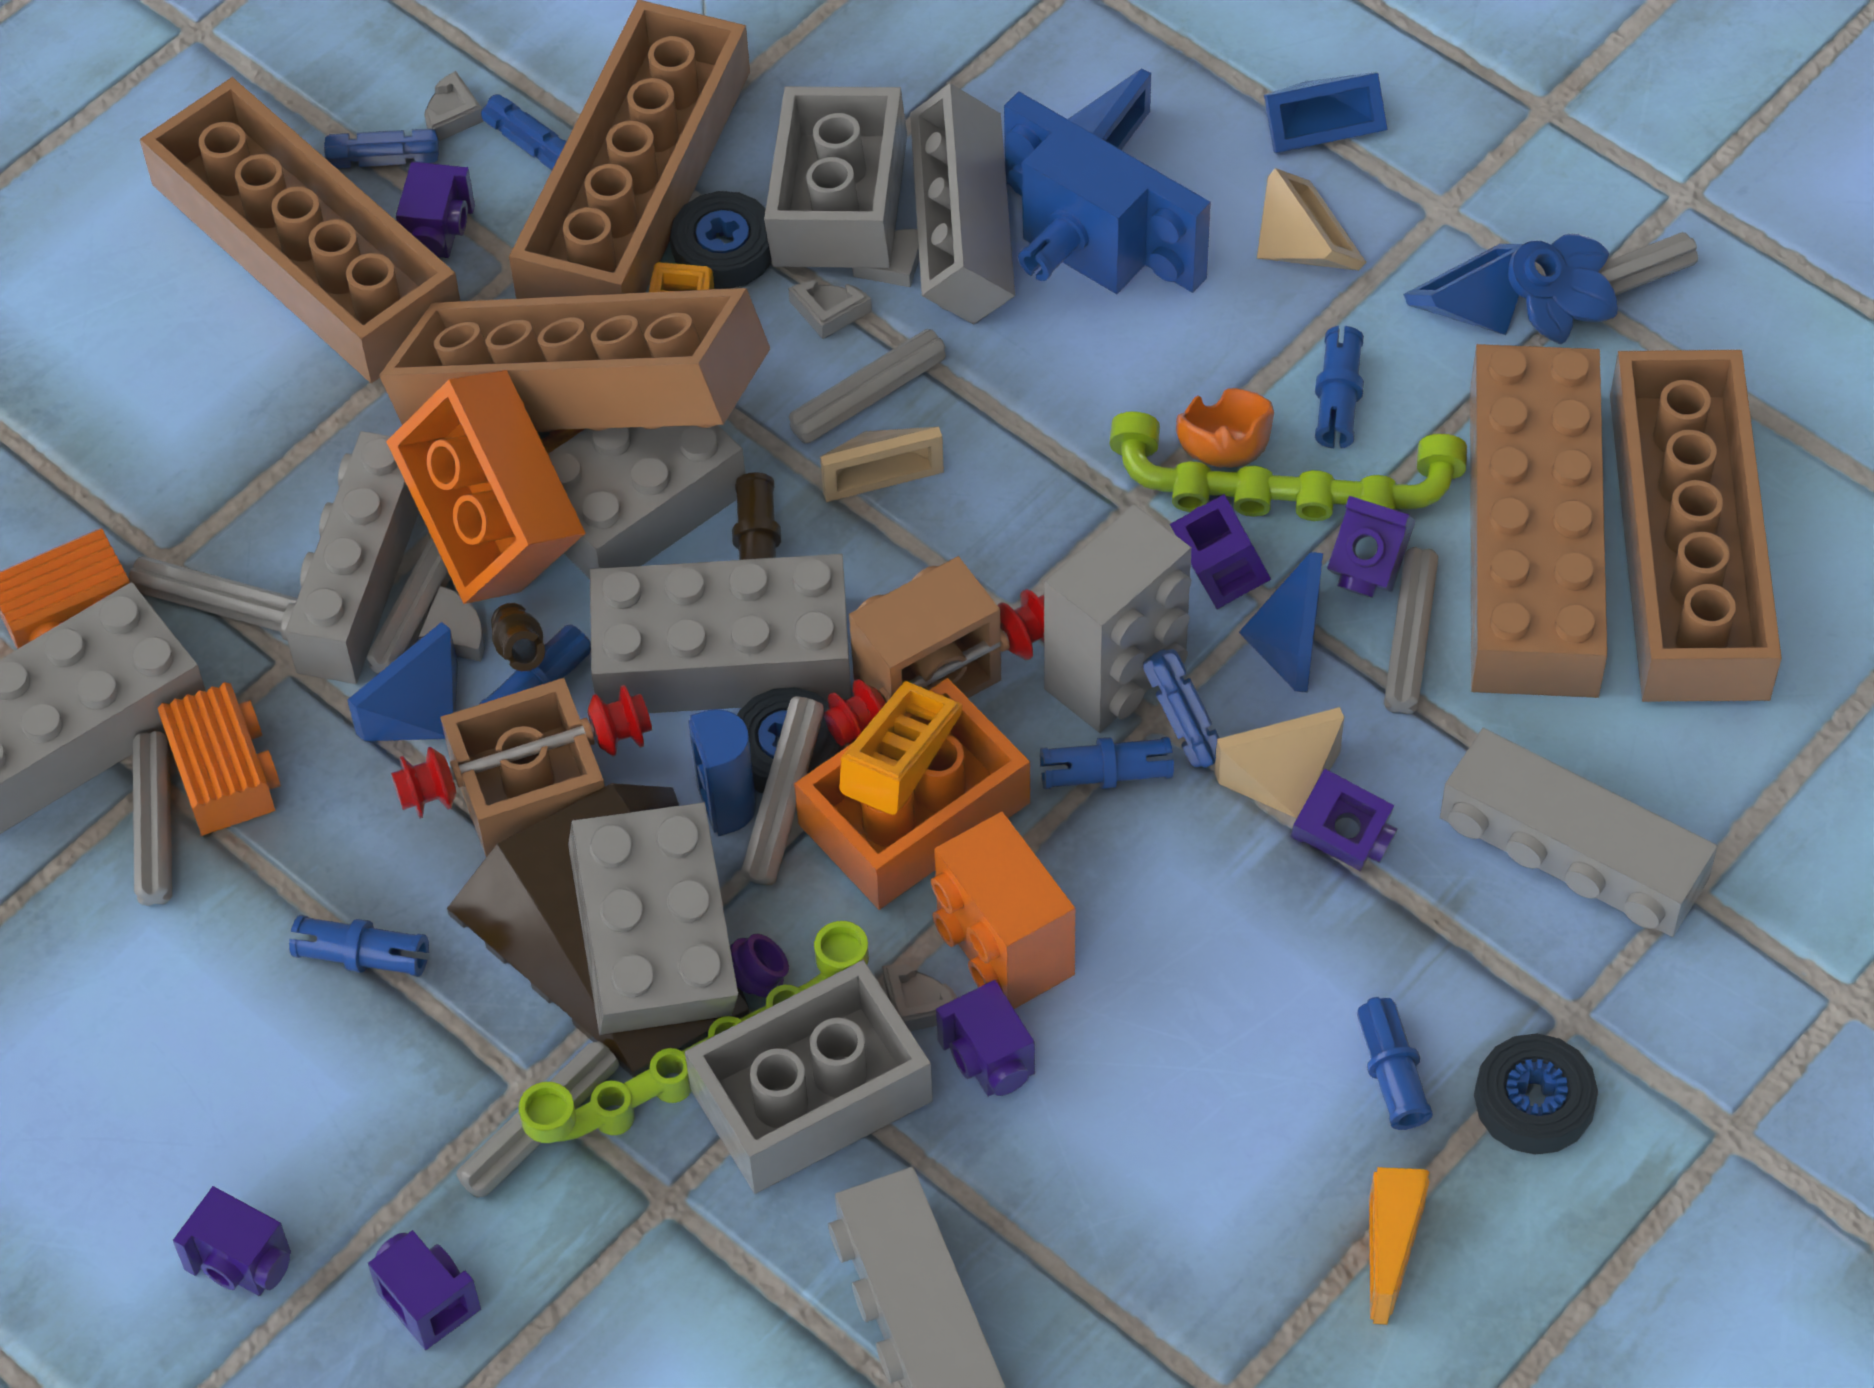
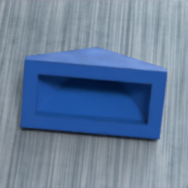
M1141 68L1071 116L1068 120L1122 150L1150 113L1151 72Z
M1377 72L1305 81L1264 95L1274 153L1388 130L1379 74Z
M1498 244L1403 294L1407 305L1506 335L1519 298V294L1514 291L1509 282V263L1513 253L1523 244Z
M1310 552L1239 631L1243 638L1294 691L1308 693L1323 553Z
M443 622L439 623L347 699L355 732L362 740L445 739L440 717L456 712L458 662L451 629Z

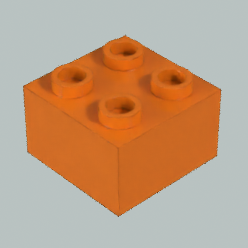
M1003 811L934 848L936 876L931 879V885L937 897V910L932 914L933 920L943 940L950 947L958 944L968 957V968L978 988L996 980L1015 1009L1075 975L1076 908Z

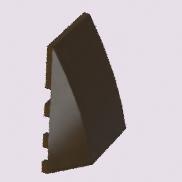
M611 783L496 844L447 907L448 915L463 928L467 926L485 942L486 948L504 964L510 963L531 982L532 989L549 1004L554 1002L572 1018L573 1025L592 1042L600 1041L607 1046L617 1058L619 1065L634 1078L650 1069L651 1059L657 1052L667 1048L683 1051L708 1037L710 1026L721 1017L599 1035L568 846L571 823L573 820L679 806L673 787ZM737 987L738 998L731 1016L741 1019L749 1014V1007L743 991Z

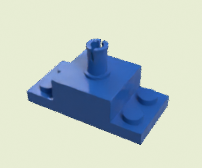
M1020 91L1004 105L1006 184L1010 185L1017 194L1022 196L1023 239L1030 244L1019 252L1018 260L1028 275L1032 276L1041 266L1042 269L1036 274V280L1046 281L1052 275V272L1063 262L1116 295L1145 265L1151 268L1161 279L1175 282L1192 293L1207 279L1210 201Z

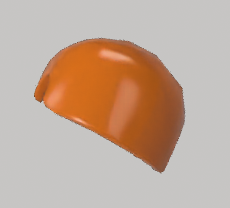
M1238 388L1226 389L1219 401L1212 406L1204 405L1202 398L1197 395L1185 412L1177 416L1176 433L1183 449L1195 460L1215 467L1232 468L1245 466L1257 460L1266 449L1274 417L1273 405L1271 401L1258 393Z

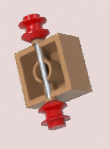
M957 556L940 566H930L923 569L912 581L885 595H875L864 601L857 610L849 613L854 696L844 700L836 693L829 694L828 704L830 709L824 712L826 725L833 738L841 746L853 743L904 681L930 690L945 678H948L967 698L1001 681V652L1009 650L1024 660H1030L1033 657L1032 643L1038 640L1044 643V595L1037 597L1031 590L1025 589L1020 594L1021 606L1014 610L1004 602L996 605L961 558Z
M564 678L442 716L440 718L451 768H449L445 756L432 747L427 749L426 762L415 766L404 756H400L402 770L391 773L402 810L415 807L417 815L421 819L423 818L425 803L437 799L447 810L451 809L457 793L454 780H456L458 788H461L485 857H487L496 844L605 787L604 779L591 745H594L596 740L598 746L612 757L617 754L618 741L631 738L640 748L644 747L642 734L652 731V724L645 701L641 694L630 697L625 685L620 686L618 701L606 704L597 694H594L587 710L589 721L587 717L580 719Z

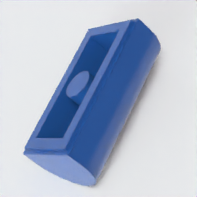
M712 709L690 715L688 724L696 783L702 802H705L706 812L714 833L717 832L718 837L738 831L751 821L756 811L747 727L739 716L727 710Z

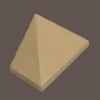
M1277 168L1269 174L1257 259L1359 271L1366 264V261L1311 181Z
M924 427L864 431L820 456L822 487L826 502L944 473L943 438L940 428Z
M1338 707L1217 739L1215 776L1218 783L1297 818L1324 768L1330 771L1340 754L1344 715L1341 708Z

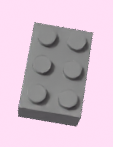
M785 86L764 217L773 267L890 268L907 143V128L901 87Z
M719 425L708 428L698 426H663L657 429H645L643 427L608 428L601 431L584 429L548 454L586 532L564 554L589 579L590 569L642 566L736 501V479L745 474L743 448Z
M1135 504L1129 507L1044 581V689L1099 733L1117 717L1122 720L1130 716L1141 703L1144 693L1152 687L1143 670V662L1148 657L1162 649H1174L1178 652L1184 664L1188 656L1186 649L1187 629L1190 619L1188 609L1189 589L1191 586L1192 547Z
M705 802L573 820L568 846L599 1035L731 1016L738 998V991Z
M864 960L685 1051L690 1090L754 1194L933 1101L931 1063Z

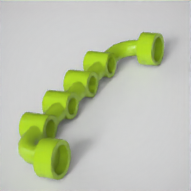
M1133 411L1120 413L1112 419L1109 441L1111 449L1117 454L1122 455L1123 466L1133 480L1145 488L1160 492H1173L1172 504L1179 510L1191 512L1195 508L1209 503L1210 495L1221 496L1225 494V496L1234 497V509L1238 513L1251 517L1263 516L1269 513L1271 510V500L1296 501V514L1300 518L1309 521H1323L1330 518L1333 514V504L1346 505L1349 496L1393 510L1425 508L1441 499L1448 491L1452 479L1458 478L1465 473L1467 463V444L1464 440L1450 434H1432L1422 438L1418 443L1417 470L1427 478L1415 485L1397 484L1392 478L1383 475H1370L1364 477L1361 481L1335 480L1331 474L1318 470L1303 472L1299 477L1273 475L1271 471L1260 466H1246L1240 468L1237 472L1211 471L1207 465L1194 461L1182 462L1175 468L1160 467L1147 459L1148 456L1153 455L1158 450L1160 423L1149 414Z
M835 921L825 925L819 930L814 941L815 961L820 970L816 977L799 987L793 985L775 987L768 994L765 1006L741 1019L732 1016L717 1019L710 1026L708 1037L683 1051L667 1048L657 1052L651 1059L650 1069L625 1083L611 1080L599 1084L591 1094V1101L576 1110L572 1095L561 1084L540 1082L532 1085L523 1093L519 1101L518 1108L523 1130L531 1139L540 1143H554L577 1139L597 1128L607 1135H620L628 1131L633 1125L635 1119L634 1108L657 1096L660 1100L667 1103H677L684 1100L691 1093L685 1058L686 1050L862 960L868 964V939L865 932L858 925L849 921ZM671 1073L679 1074L678 1076L673 1078L664 1077L667 1074ZM609 1106H621L613 1111L605 1110Z

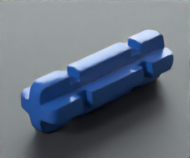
M500 94L491 96L487 105L481 111V117L484 122L495 130L498 129L510 141L534 158H538L550 170H553L567 142L566 140L559 138L555 132L527 112H523L519 106Z
M431 128L412 129V135L405 136L404 130L358 132L355 139H350L349 133L329 134L325 137L324 154L325 158L337 169L352 168V162H359V167L407 165V159H414V162L431 164L438 161L439 140L436 130Z
M1162 649L1153 653L1152 656L1143 662V670L1152 688L1159 686L1160 690L1156 692V696L1177 738H1185L1186 741L1182 742L1181 746L1190 764L1193 767L1202 766L1204 768L1213 765L1216 761L1217 739L1220 737L1216 729L1209 731L1208 727L1212 725V721L1191 679L1187 678L1184 680L1182 677L1187 671L1178 652L1174 649Z

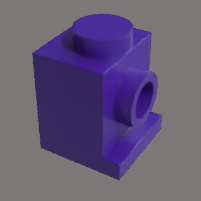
M420 162L410 163L396 212V221L437 257H450L455 235L462 236L464 234L467 214H473L475 201L469 168Z
M1225 494L1205 505L1195 508L1189 514L1170 524L1175 535L1192 547L1191 565L1216 609L1272 580Z
M1349 496L1345 506L1346 512L1327 569L1334 574L1340 575L1337 586L1345 590L1373 598L1376 587L1392 592L1416 521L1409 514ZM1365 537H1372L1378 545L1376 554L1367 560L1358 558L1355 551L1358 541Z
M1324 768L1293 825L1291 837L1300 842L1304 841L1361 872L1368 857L1378 863L1381 862L1398 830L1387 823L1394 805ZM1342 818L1353 819L1359 826V833L1353 838H1345L1337 834L1335 823Z
M996 980L936 1008L937 1041L944 1051L950 1048L953 1059L962 1075L966 1079L975 1076L988 1097L993 1094L997 1096L1010 1094L1019 1089L1028 1080L1029 1076L1035 1074V1041Z
M212 1186L172 1240L183 1268L188 1273L196 1276L202 1269L211 1280L226 1289L235 1290L240 1285L258 1296H261L265 1289L272 1290L278 1285L285 1275L290 1262L291 1250L281 1222L215 1186Z
M413 1230L409 1233L396 1234L388 1239L379 1248L375 1258L368 1262L378 1295L425 1351L481 1310L472 1277L466 1270L460 1273L454 1261L439 1244L429 1249Z

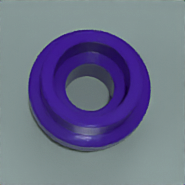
M756 933L752 934L749 938H738L730 945L736 985L740 990L747 994L767 998L772 989L783 985L784 977L789 972V963L782 949L772 939Z

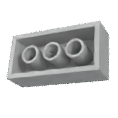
M843 554L590 569L591 675L594 693L606 704L618 701L620 686L625 685L630 697L637 694L642 695L648 713L742 708L753 697L776 688H800L815 692L826 701H828V695L831 693L838 694L844 700L851 698Z
M132 582L0 659V834L132 755V741L137 734H150L154 731L166 734L157 709L161 703L170 704L174 698L182 700L187 694L194 696L199 690L206 691L197 663Z

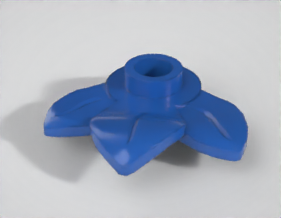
M1565 234L1552 244L1543 241H1529L1520 246L1510 259L1508 278L1512 288L1521 297L1526 298L1527 313L1531 324L1539 333L1558 344L1566 342L1573 327V319L1587 322H1603L1613 319L1618 313L1615 291L1607 278L1599 273V270L1605 265L1609 257V252L1598 241L1579 234ZM1535 262L1543 268L1546 276L1541 275L1536 270Z

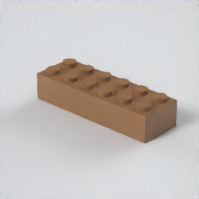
M637 0L509 255L516 299L646 292L651 281L654 264L661 261L670 242L673 219L681 208L689 202L750 74L746 25Z
M233 77L140 138L152 185L371 384L380 378V373L431 303L461 301L456 274L450 267Z
M747 288L436 302L430 304L379 376L402 425L449 379L507 370L535 429L539 432H551L560 429L601 431L608 428L628 427L657 429L663 426H698L708 428L725 423L771 348Z
M1476 344L1470 386L1471 692L1599 698L1607 660L1600 349Z
M1742 350L1618 351L1610 391V403L1642 702L1770 701L1782 657Z

